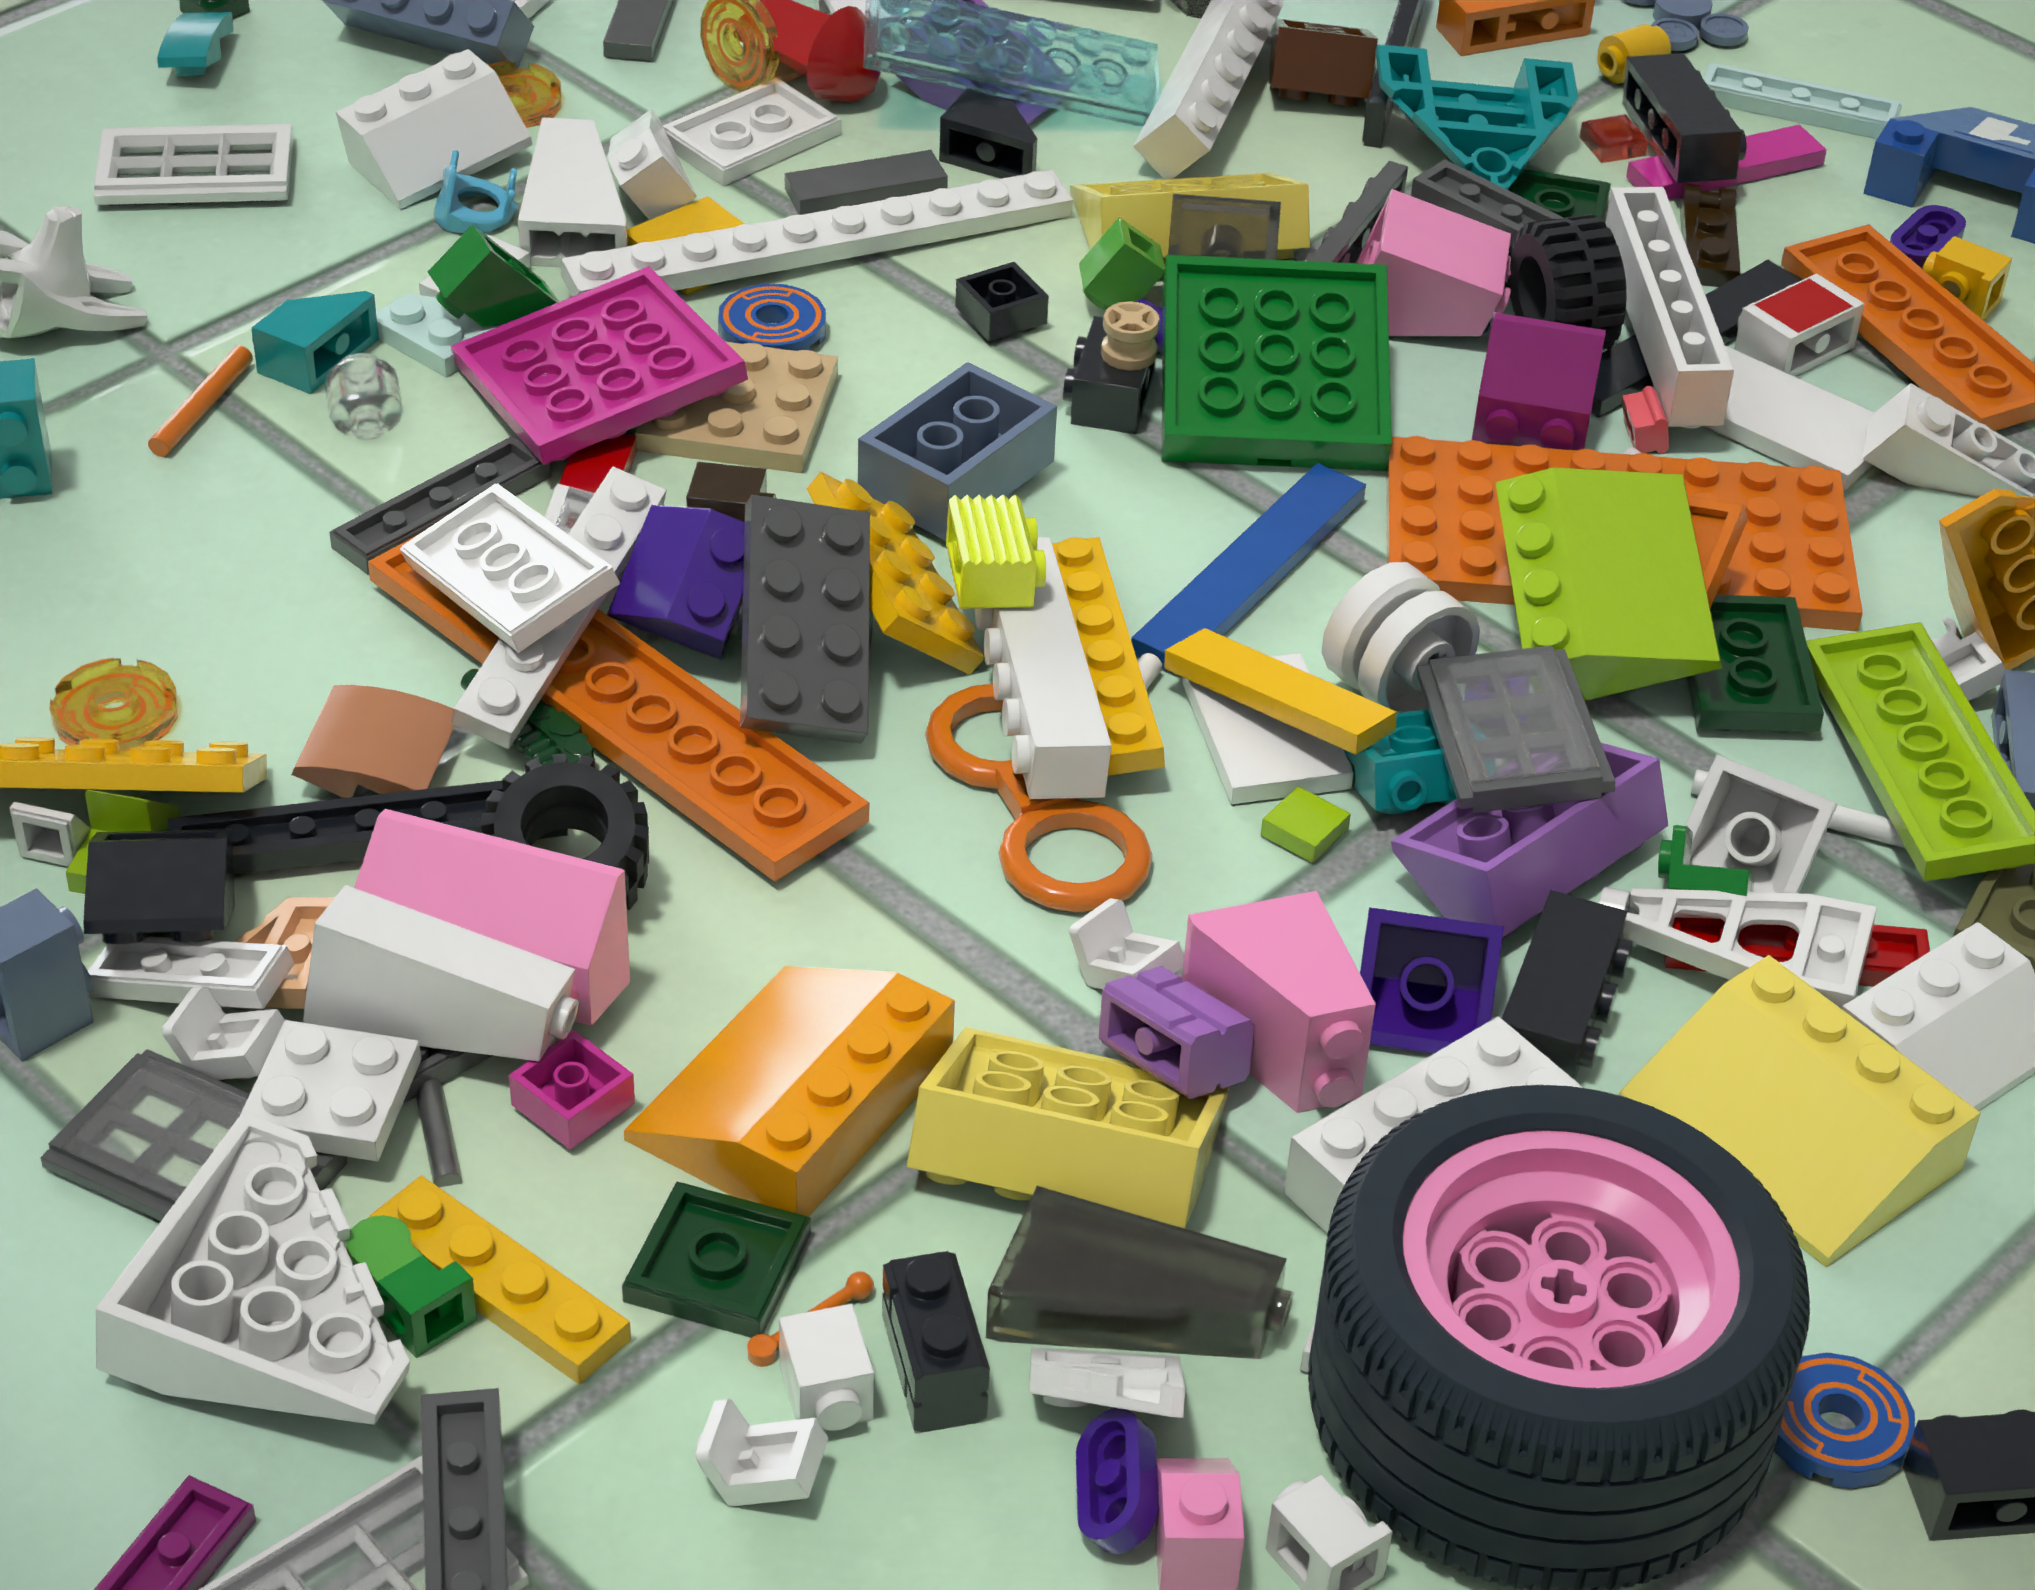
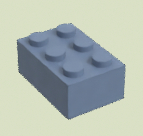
M967 362L858 438V484L873 499L883 504H886L888 501L896 502L910 513L915 521V525L946 541L949 499L954 495L959 499L964 498L966 495L972 499L978 495L984 499L990 495L996 499L1002 495L1007 497L1054 462L1057 406Z

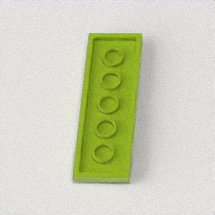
M1921 622L1806 640L1817 686L1924 882L2035 864V811Z

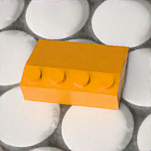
M784 966L624 1130V1140L733 1197L809 1217L917 1098L920 1085L953 1043L955 1000L897 972Z

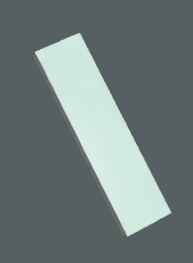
M1713 62L1708 63L1703 76V80L1710 89L1714 90L1716 97L1723 107L1874 139L1879 137L1890 118L1899 117L1902 103L1896 100Z

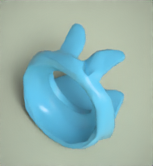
M454 150L450 165L443 169V185L434 207L436 222L444 230L455 233H465L472 224L484 234L505 226L512 216L518 212L517 202L513 200L515 197L517 169H511L505 191L500 185L490 181L457 173L459 152ZM474 195L490 196L498 203V208L489 212L475 211L462 205L458 198Z

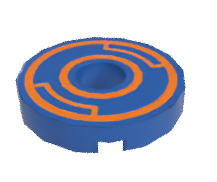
M760 284L745 287L729 295L719 306L718 335L725 342L739 344L756 343L770 348L811 351L812 344L818 341L820 345L825 339L826 309L819 298L801 288L786 284Z
M1828 1352L1802 1356L1774 1452L1794 1471L1810 1479L1813 1472L1822 1477L1833 1478L1832 1486L1856 1488L1879 1484L1899 1471L1905 1460L1915 1430V1411L1904 1389L1882 1369L1857 1357ZM1826 1412L1840 1413L1848 1417L1856 1427L1851 1429L1835 1428L1825 1422L1820 1414Z

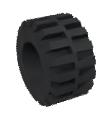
M1593 214L1526 223L1517 233L1510 261L1511 275L1509 277L1514 315L1606 330L1603 350L1610 349L1621 334L1627 300L1624 265L1610 228H1607L1604 220Z
M567 754L552 755L553 763L542 765L539 759L536 758L525 763V774L522 776L513 770L502 779L503 792L493 790L487 800L488 813H482L481 833L530 846L543 835L559 829H576L594 836L601 842V845L592 854L583 859L625 870L627 910H630L638 900V888L644 889L649 864L648 814L644 802H638V790L633 783L628 780L620 784L619 770L609 764L602 770L596 769L595 758L584 755L580 756L578 763L567 762Z

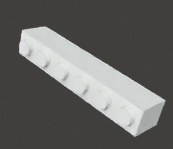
M1211 0L1133 145L1139 154L1164 179L1175 178L1211 150L1284 5L1282 0Z
M1664 187L1611 188L1605 224L1613 233L1622 257L1627 288L1626 309L1654 388L1668 421V427L1694 429L1701 426H1723L1734 368Z
M1038 537L1037 550H1044L1046 557V582L1044 587H1035L1033 608L975 609L976 627L978 631H985L984 657L986 665H994L995 700H1004L1002 706L1003 733L1005 736H1013L1011 748L1013 771L1015 774H1023L1029 799L1103 798L1106 793L1111 742L1050 537Z

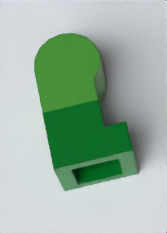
M386 1215L372 1216L360 1221L351 1228L350 1238L346 1240L347 1253L353 1265L365 1262L384 1302V1314L379 1316L378 1319L398 1340H401L402 1344L415 1358L477 1321L473 1277L457 1261L438 1271L412 1245L411 1232L407 1225L395 1217Z

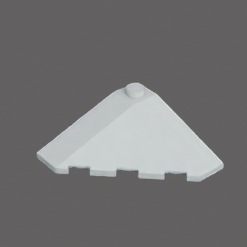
M242 1112L97 1306L96 1369L168 1396L372 1425L376 1424L409 1372L410 1360L401 1340L387 1342L377 1318L384 1314V1302L366 1263L353 1265L343 1244L344 1241L350 1238V1227L333 1189L320 1191L310 1170L317 1166V1154L309 1136Z

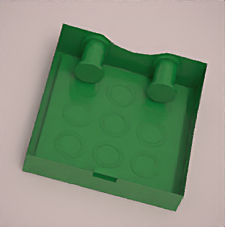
M1166 255L1162 289L1161 461L1312 468L1316 463H1319L1330 469L1386 471L1392 446L1387 265Z

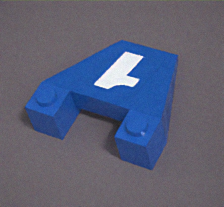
M1974 107L1890 118L1875 141L1863 194L1912 208L1936 169L2020 192L2023 194L2011 237L2035 244L2034 124Z

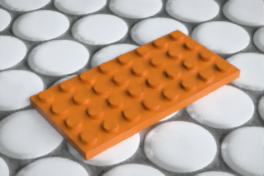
M1411 436L1408 438L1392 437V446L1386 469L1387 563L1408 562L1439 585L1440 591H1445L1458 601L1515 605L1495 482L1553 467L1682 474L1688 496L1743 504L1747 513V523L1716 595L1795 597L1802 627L1847 631L1859 630L1863 612L1840 470H1827L1818 466H1808L1805 468L1774 466L1763 462H1722L1702 457L1682 459L1656 457L1647 453L1629 455L1603 453L1592 449L1563 450L1542 448L1537 445L1486 444L1476 440L1465 442L1431 440L1422 436Z

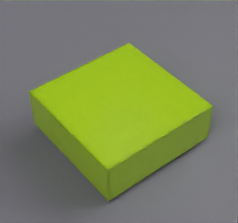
M1298 786L1262 819L1261 836L1314 863L1349 830L1351 813Z

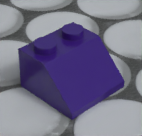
M651 504L607 615L618 621L721 660L743 605L745 522L712 509Z
M1369 907L1360 975L1376 1004L1370 1044L1436 1053L1491 1021L1504 926Z

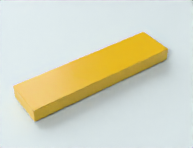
M1206 628L1165 649L1164 669L1352 754L1360 753L1396 731V711Z

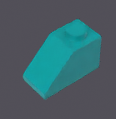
M360 291L286 300L251 327L257 373L312 394L379 340L374 294Z

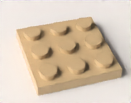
M726 342L745 361L748 380L728 388L723 394L706 397L679 408L670 416L655 418L637 427L635 432L637 451L803 473L838 376V356L818 354L810 350L793 351L770 348L756 343L739 344Z

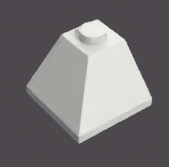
M1716 754L1685 825L1693 832L1690 865L1750 870L1755 876L1753 892L1799 893L1838 804Z

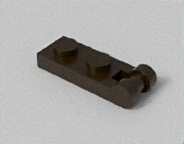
M1684 184L1680 201L1681 234L1701 285L1720 287L1739 276L1741 272L1735 209L1737 191L1733 188L1722 187L1719 188L1718 192L1700 191V185Z

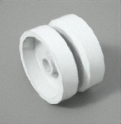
M1390 562L1370 571L1348 590L1334 609L1326 626L1321 653L1327 668L1346 684L1361 691L1364 698L1392 709L1397 713L1424 710L1428 708L1417 677V666L1429 665L1430 659L1476 654L1480 627L1476 614L1445 591H1440L1439 585L1408 562Z

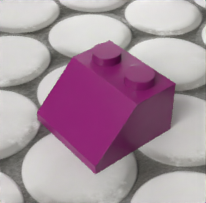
M1494 312L1478 395L1472 440L1497 445H1537L1542 448L1563 450L1584 449L1606 330Z

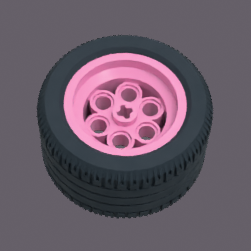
M1561 1085L1509 1086L1450 1099L1435 1105V1107L1425 1109L1423 1112L1417 1113L1410 1119L1403 1121L1370 1148L1369 1152L1362 1157L1346 1181L1331 1216L1308 1368L1310 1402L1320 1440L1331 1464L1335 1466L1336 1473L1343 1479V1483L1347 1489L1351 1490L1355 1499L1361 1502L1366 1511L1372 1513L1374 1519L1378 1522L1383 1521L1393 1533H1396L1397 1538L1409 1542V1546L1413 1549L1423 1551V1555L1429 1558H1436L1437 1562L1442 1565H1450L1453 1570L1467 1572V1575L1471 1577L1483 1578V1581L1498 1582V1585L1505 1587L1509 1585L1521 1590L1523 1588L1529 1590H1619L1621 1587H1634L1635 1584H1644L1651 1579H1659L1665 1574H1671L1677 1571L1678 1568L1689 1565L1691 1561H1696L1704 1553L1710 1551L1742 1519L1763 1485L1809 1329L1810 1297L1802 1251L1799 1248V1242L1793 1233L1791 1225L1787 1222V1217L1780 1210V1206L1772 1198L1769 1191L1763 1187L1759 1179L1731 1153L1704 1133L1677 1117L1624 1096L1594 1089Z

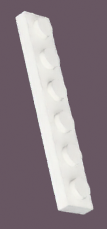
M612 467L568 535L611 565L618 578L629 561L651 504L664 505L667 490L616 467ZM608 592L520 653L500 638L454 707L451 724L509 749Z

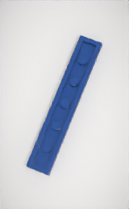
M1316 463L1131 638L1136 657L1140 658L1145 653L1153 654L1160 659L1162 669H1164L1165 649L1204 628L1224 636L1364 500L1366 484Z

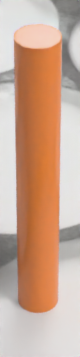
M235 346L149 439V449L157 456H167L252 363V353L244 346Z

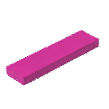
M1799 124L1746 136V155L1743 160H1739L1737 179L1676 183L1659 156L1630 161L1626 178L1635 187H1664L1668 200L1681 197L1684 184L1700 185V191H1710L1720 187L1724 188L1824 165L1827 149Z

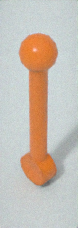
M861 1271L852 1273L847 1278L843 1289L808 1312L842 1306L852 1299L863 1300L868 1298L874 1289V1282L871 1276ZM779 1331L771 1336L758 1334L748 1341V1359L752 1364L764 1367L776 1360L777 1349L779 1348Z

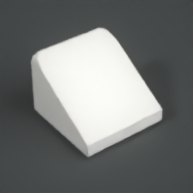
M13 802L10 807L19 856L69 867L91 830L87 824L74 814Z

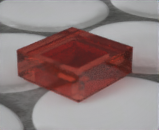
M1626 114L1588 120L1581 123L1579 138L1601 163L1641 157L1647 154L1649 140Z

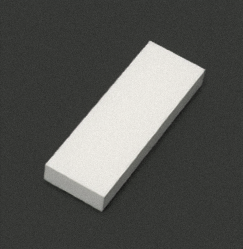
M144 936V941L138 943L107 944L88 970L94 986L93 991L89 995L90 997L181 1003L192 987L206 986L220 1006L264 1009L295 963L287 945L212 940L177 942L173 941L172 938Z

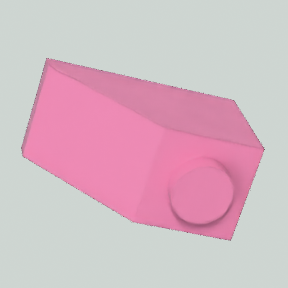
M1156 1458L1158 1514L1155 1521L1159 1590H1238L1245 1539L1239 1472L1229 1458Z

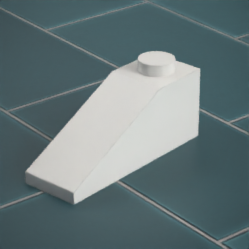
M653 109L611 138L607 159L617 181L649 220L683 207L697 197L658 115Z

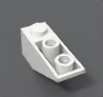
M1912 383L1868 417L1862 459L1907 485L1980 497L1993 489L2014 491L2018 496L2033 497L2035 454L2024 449L1991 430L1988 426L1979 423Z

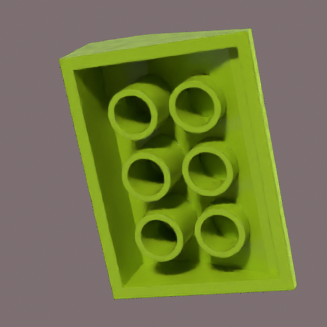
M1553 467L1495 482L1522 649L1553 646L1554 650L1565 649L1584 701L1722 669L1685 481L1682 474ZM1530 677L1529 680L1534 693L1544 694L1538 677Z

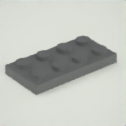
M751 494L745 505L740 728L861 744L868 735L870 513Z

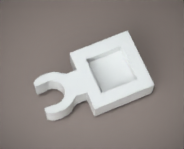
M1948 617L1942 619L1947 633L1943 637L1932 639L1968 701L1978 698L1988 690L2000 685L2005 668L2002 661L1976 632L1962 638L1959 628L1953 619Z

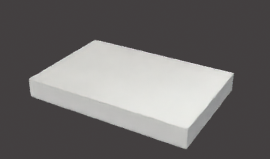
M776 77L668 123L663 128L677 156L720 185L726 186L841 135V119Z
M1301 653L1271 656L1309 673ZM1182 679L1183 687L1231 804L1285 798L1298 786L1313 794L1352 788L1354 772L1343 749L1190 680Z

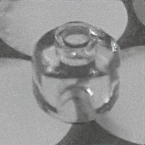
M357 353L343 358L327 374L325 393L328 414L334 428L342 434L354 436L360 440H373L392 430L401 420L403 403L399 379L394 367L386 361L367 353Z

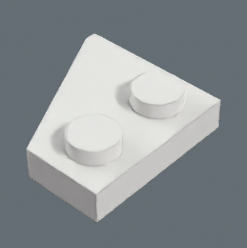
M1031 1348L1029 1393L1043 1395V1401L1047 1404L1060 1407H1082L1091 1403L1168 1417L1183 1418L1185 1383L1180 1356Z

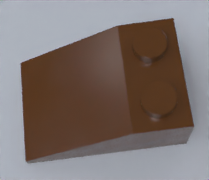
M1276 19L1271 29L1269 84L1271 87L1279 88V97L1308 100L1309 92L1328 94V103L1357 106L1358 98L1368 99L1378 38L1368 29Z

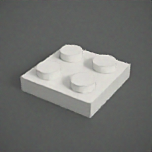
M284 1020L242 1112L309 1136L315 1152L379 1161L421 1062L419 1040Z

